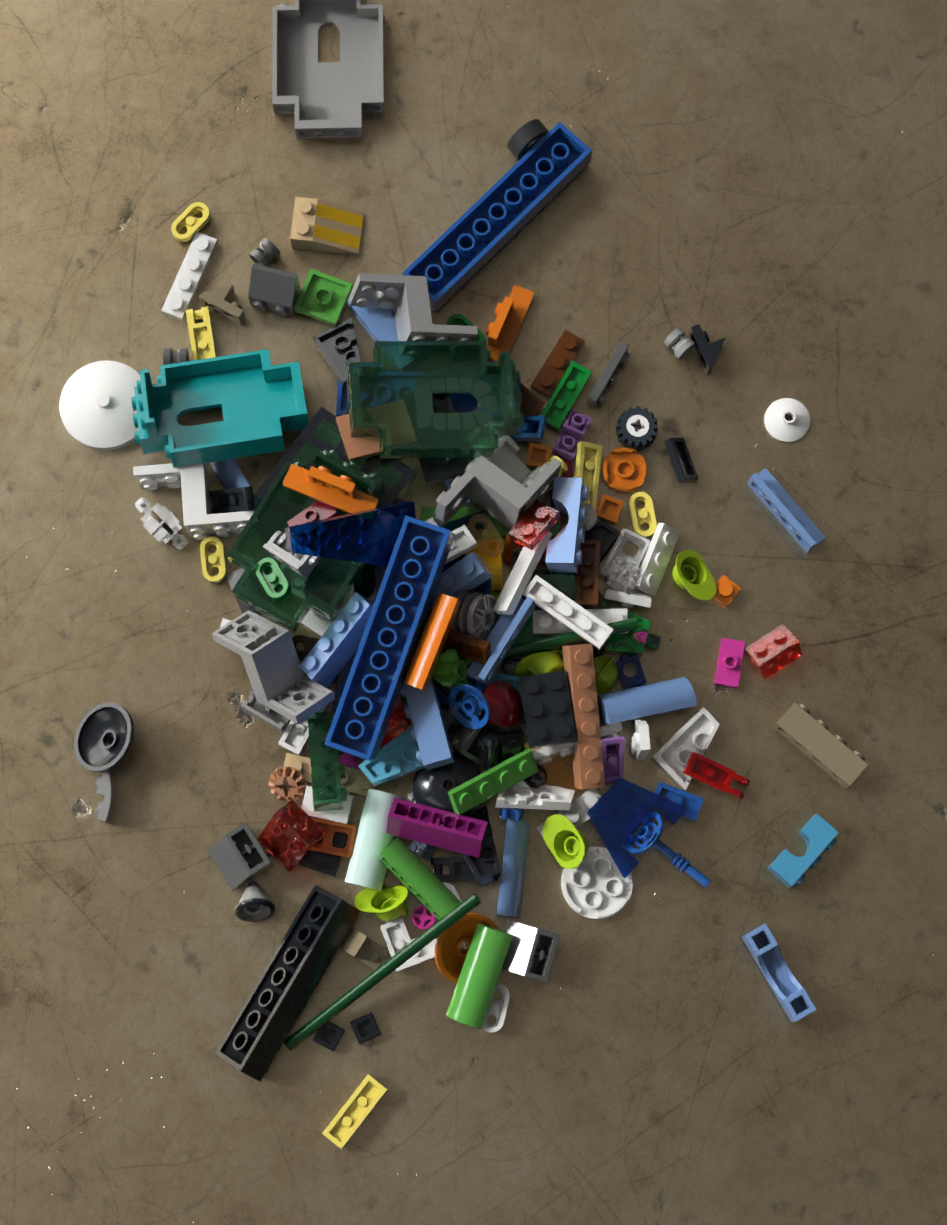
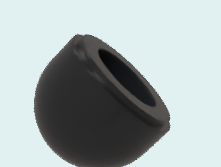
M537 764L539 772L523 780L529 787L535 789L547 782V772L539 764Z

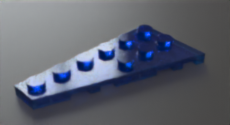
M407 501L286 527L287 551L296 554L387 567L405 516L416 519L415 503Z

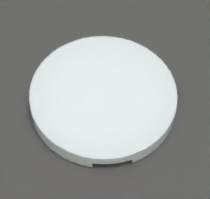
M589 847L587 857L583 859L578 867L574 869L564 868L561 877V889L567 904L576 913L590 919H604L615 915L627 904L633 889V876L629 865L617 852L603 847Z

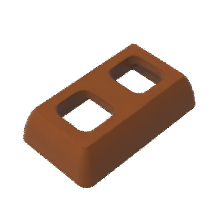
M306 816L303 819L298 846L302 849L351 857L357 827ZM312 828H320L325 831L321 844L309 842ZM336 832L348 835L347 844L344 849L336 848L332 845Z

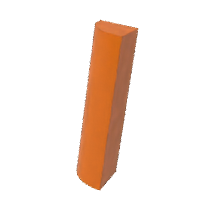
M442 593L437 594L402 683L426 692L461 604L457 598Z

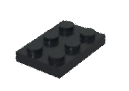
M566 670L518 677L529 749L577 742Z

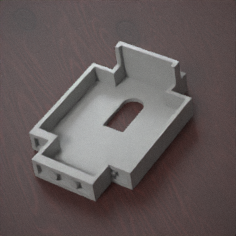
M295 0V6L287 4L273 6L272 105L274 114H295L296 138L363 137V113L385 112L383 4L368 3L362 5V0ZM326 24H333L340 30V62H319L318 34L320 28Z

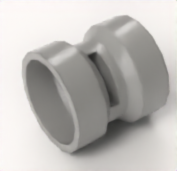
M680 327L664 340V344L674 350V355L679 360L685 357L696 345L692 339H688L685 336V332Z

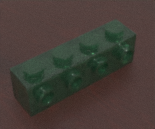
M336 711L318 712L308 717L314 812L343 810V802L347 801L346 787L341 786V779L346 778L345 764H340L339 756H344V751L324 745Z

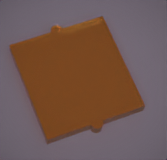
M574 754L566 757L558 756L552 758L551 762L542 765L547 772L546 784L575 790V792L582 790L574 786Z

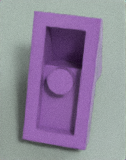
M624 736L601 739L605 782L623 780Z

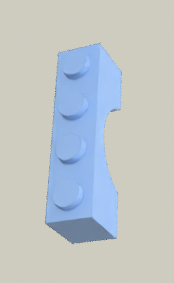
M554 478L553 502L556 509L568 515L569 520L563 533L547 543L545 563L549 572L577 573L578 564H582L583 556L582 550H580V543H584L585 538L582 522H586L587 518L584 502L589 498V488L585 486L582 478Z

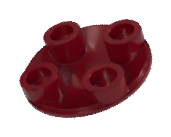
M495 681L483 689L482 694L487 699L490 707V718L488 721L490 724L512 727L520 721L523 714L522 699L518 691L511 684L504 681Z

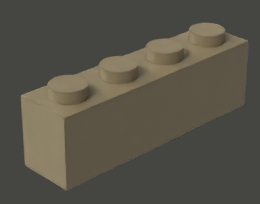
M794 702L774 725V728L847 789L868 766L864 762V756L856 750L851 751L846 746L847 742L842 737L831 734L828 731L829 727L820 719L816 721L809 715L811 712L802 704L797 705Z

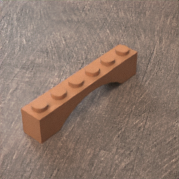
M592 644L562 646L563 665L567 675L577 742H574L573 756L574 786L582 790L605 787Z

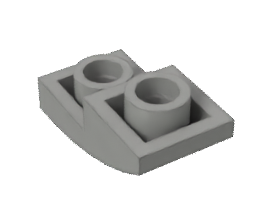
M106 771L103 772V775L98 776L95 784L96 793L104 797V800H100L97 805L96 814L99 821L110 824L115 804V784L113 775Z

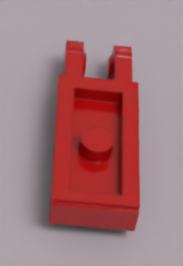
M691 752L682 774L716 790L743 799L744 794L740 790L730 787L732 780L747 786L750 783V780L736 774V771L696 752Z

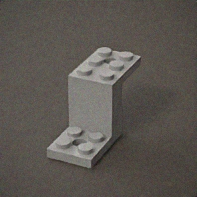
M359 273L349 296L350 306H358L360 308H394L400 355L461 359L467 355L478 335L477 326L432 324L427 278L425 276Z
M481 455L476 462L473 460L469 463L462 477L457 476L454 479L451 488L447 492L443 491L436 500L437 508L434 511V521L439 527L443 528L468 500H471L511 531H514L553 489L554 478L558 477L562 462L554 458L549 464L544 463L538 472L539 475L535 479L531 478L524 487Z
M248 610L212 633L215 642L241 655L256 700L291 721L299 724L335 699L333 691L304 676L302 669L299 667L300 661L289 630Z

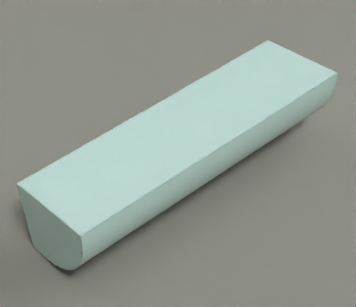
M368 789L345 878L346 883L381 891L387 866L378 858V855L394 841L395 836L386 833L388 814L394 798L404 800L403 797Z

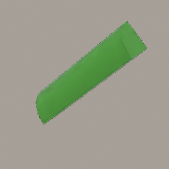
M399 837L392 841L378 855V858L438 921L461 904L460 900Z
M480 923L477 924L446 1016L468 1026L481 1029L513 937L512 935L494 927Z

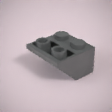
M246 822L225 834L207 850L232 891L273 866Z
M507 920L504 931L513 937L502 969L547 982L560 935Z

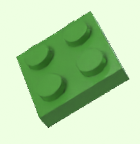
M310 269L294 306V311L335 326L339 322L353 289V284Z

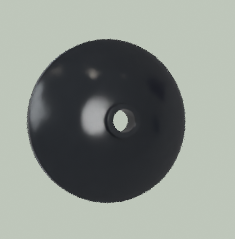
M109 702L95 706L83 717L75 734L74 750L77 760L84 768L93 772H106L116 767L125 758L134 737V724L130 713L124 707Z
M453 752L454 763L430 770L426 768L417 770L413 779L415 802L455 813L448 791L481 774L480 769L471 759L460 753ZM447 781L453 784V787L449 790L444 788V783ZM480 804L461 815L470 817Z

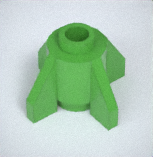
M447 649L439 656L432 677L435 682L443 686L455 688L461 684L469 685L465 678L467 666L472 660L458 657L456 649Z

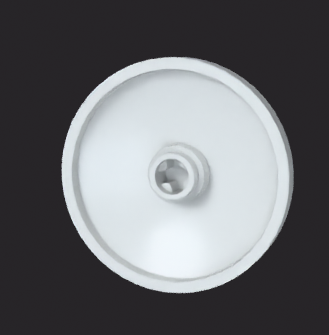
M97 361L77 370L66 382L59 404L62 422L70 435L82 445L95 450L119 449L135 440V432H138L139 429L134 426L133 414H137V410L133 411L131 397H135L134 387H137L136 380H140V374L128 365L116 361Z

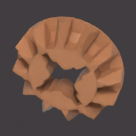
M279 767L270 776L268 785L271 788V794L274 793L278 800L283 799L287 803L293 800L297 801L306 791L304 776L293 767ZM285 779H287L289 785H292L289 791L282 785Z

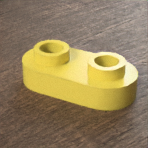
M201 202L192 203L173 222L171 231L174 238L179 242L190 241L196 232H199L210 219L208 207ZM197 214H202V215H203V216H202L201 218H199V219H198V218H195V216H196ZM183 229H186V230H187V233H185V234H180V231H181V230H183Z
M637 492L631 496L629 501L633 530L644 538H650L654 535L657 528L653 502L647 493ZM642 502L644 508L639 509L636 504ZM642 524L648 525L649 529L647 531H644L641 529L640 526Z
M207 537L200 544L202 573L208 582L220 583L227 574L224 546L217 537ZM210 547H216V552L209 553ZM213 569H218L219 573L218 575L213 576L211 575V571Z

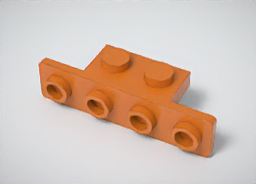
M517 285L513 286L509 297L505 296L503 303H498L494 314L497 317L494 323L490 322L486 331L489 344L485 353L503 368L534 297L533 291Z
M291 464L283 481L284 487L364 520H371L379 501L373 496L358 491L356 484L353 483V479L344 475L340 477L331 474V470L322 466L318 468L311 466L310 470H306Z

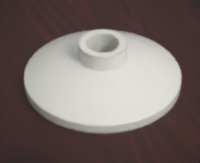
M782 398L776 400L768 407L764 423L768 433L776 440L786 443L795 442L807 433L810 426V415L807 408L801 402L791 398ZM785 415H791L793 420L787 421Z

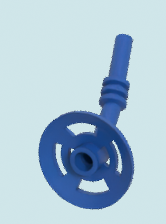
M472 679L474 687L468 684L456 686L449 694L448 703L451 713L460 724L470 729H479L489 721L490 707L487 699L482 694L484 686ZM462 690L465 695L461 701H457V695ZM460 709L464 712V714H466L468 717L472 718V720H470V719H468L467 717H465V716L461 713ZM485 709V716L480 720L479 714Z
M644 812L629 824L623 839L627 851L632 854H640L653 846L672 862L671 865H676V869L680 868V872L684 871L704 888L710 884L711 880L690 864V860L686 861V857H681V853H675L659 840L664 823L662 817L657 812ZM651 819L657 820L659 825L657 826L654 822H651ZM643 823L644 826L639 828L637 835H633L636 829ZM635 843L640 849H635L632 844Z

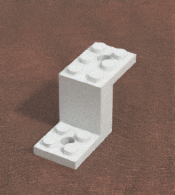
M172 463L133 467L134 477L139 486L144 488V490H156L160 486H167L168 488L181 487L184 527L189 536L196 540H202L211 535L225 538L233 533L248 536L254 534L259 527L254 511L212 514L211 498H209L210 479L205 463L173 468Z

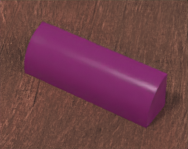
M394 798L388 814L386 833L479 858L488 822Z

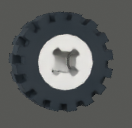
M636 406L635 409L630 407L628 411L625 410L619 417L616 426L619 442H622L624 447L636 448L638 451L644 447L645 449L654 442L658 431L657 418H654V414L652 412L649 413L647 408L640 409V406Z

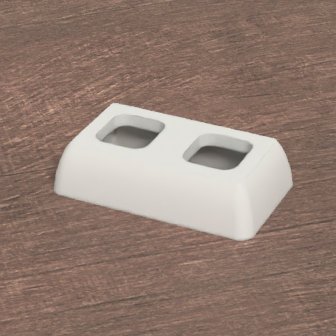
M626 528L622 529L601 573L624 586H628L650 545V540ZM626 542L639 547L635 557H630L622 552ZM616 562L628 566L629 570L625 577L612 573L611 570Z

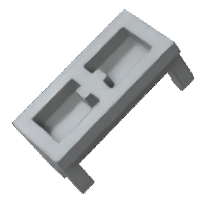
M279 530L263 546L273 558L305 579L321 559L320 555Z
M253 689L250 690L249 698L240 705L243 710L284 733L291 721L256 700Z

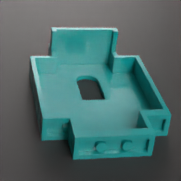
M269 349L160 366L161 375L157 376V384H152L149 369L139 370L140 380H136L137 387H134L135 397H131L133 411L137 410V414H133L134 426L139 429L138 432H135L137 446L141 445L143 454L165 451L166 458L172 460L173 468L284 451L282 433L302 430L309 423L299 362L272 366ZM222 407L224 421L194 426H182L177 422L179 416L185 412Z

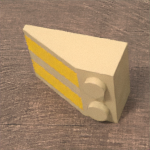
M295 197L290 235L292 249L359 255L364 212L321 199Z

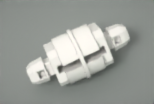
M141 497L135 503V506L140 513L143 512L145 514L140 520L144 523L143 527L149 532V535H152L158 542L162 541L164 544L171 540L173 546L182 550L188 542L182 534L179 535L177 533L182 528L179 524L180 520L165 505L161 506L157 503L151 507V503L146 498ZM151 512L161 521L160 524L150 515ZM164 524L173 534L170 535L161 525Z

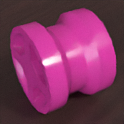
M424 905L417 906L412 913L413 924L420 930H427L435 924L436 917Z

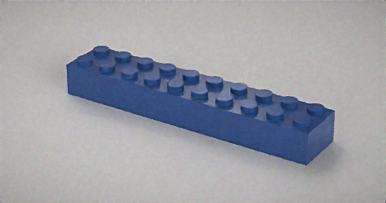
M561 122L557 123L425 250L402 275L425 276L427 278L430 309L436 312L591 162L592 150Z
M405 516L324 745L375 762L455 537L451 530Z

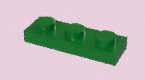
M574 361L570 363L540 415L547 417L546 425L557 431L560 430L592 374L591 370Z

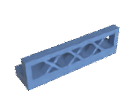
M766 468L758 474L754 473L750 477L747 485L806 553L826 538Z
M528 596L526 600L520 598L513 615H501L486 641L490 642V658L485 665L473 661L467 670V677L485 687L488 686L535 609L534 599Z

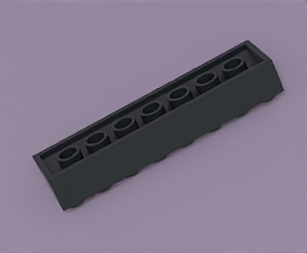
M314 885L215 1052L217 1056L240 1072L261 1082L313 991L318 986L323 974L331 964L347 933L355 923L360 913L357 908L321 887Z

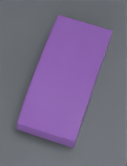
M571 409L552 454L569 461H574L577 455V445L583 441L592 418Z

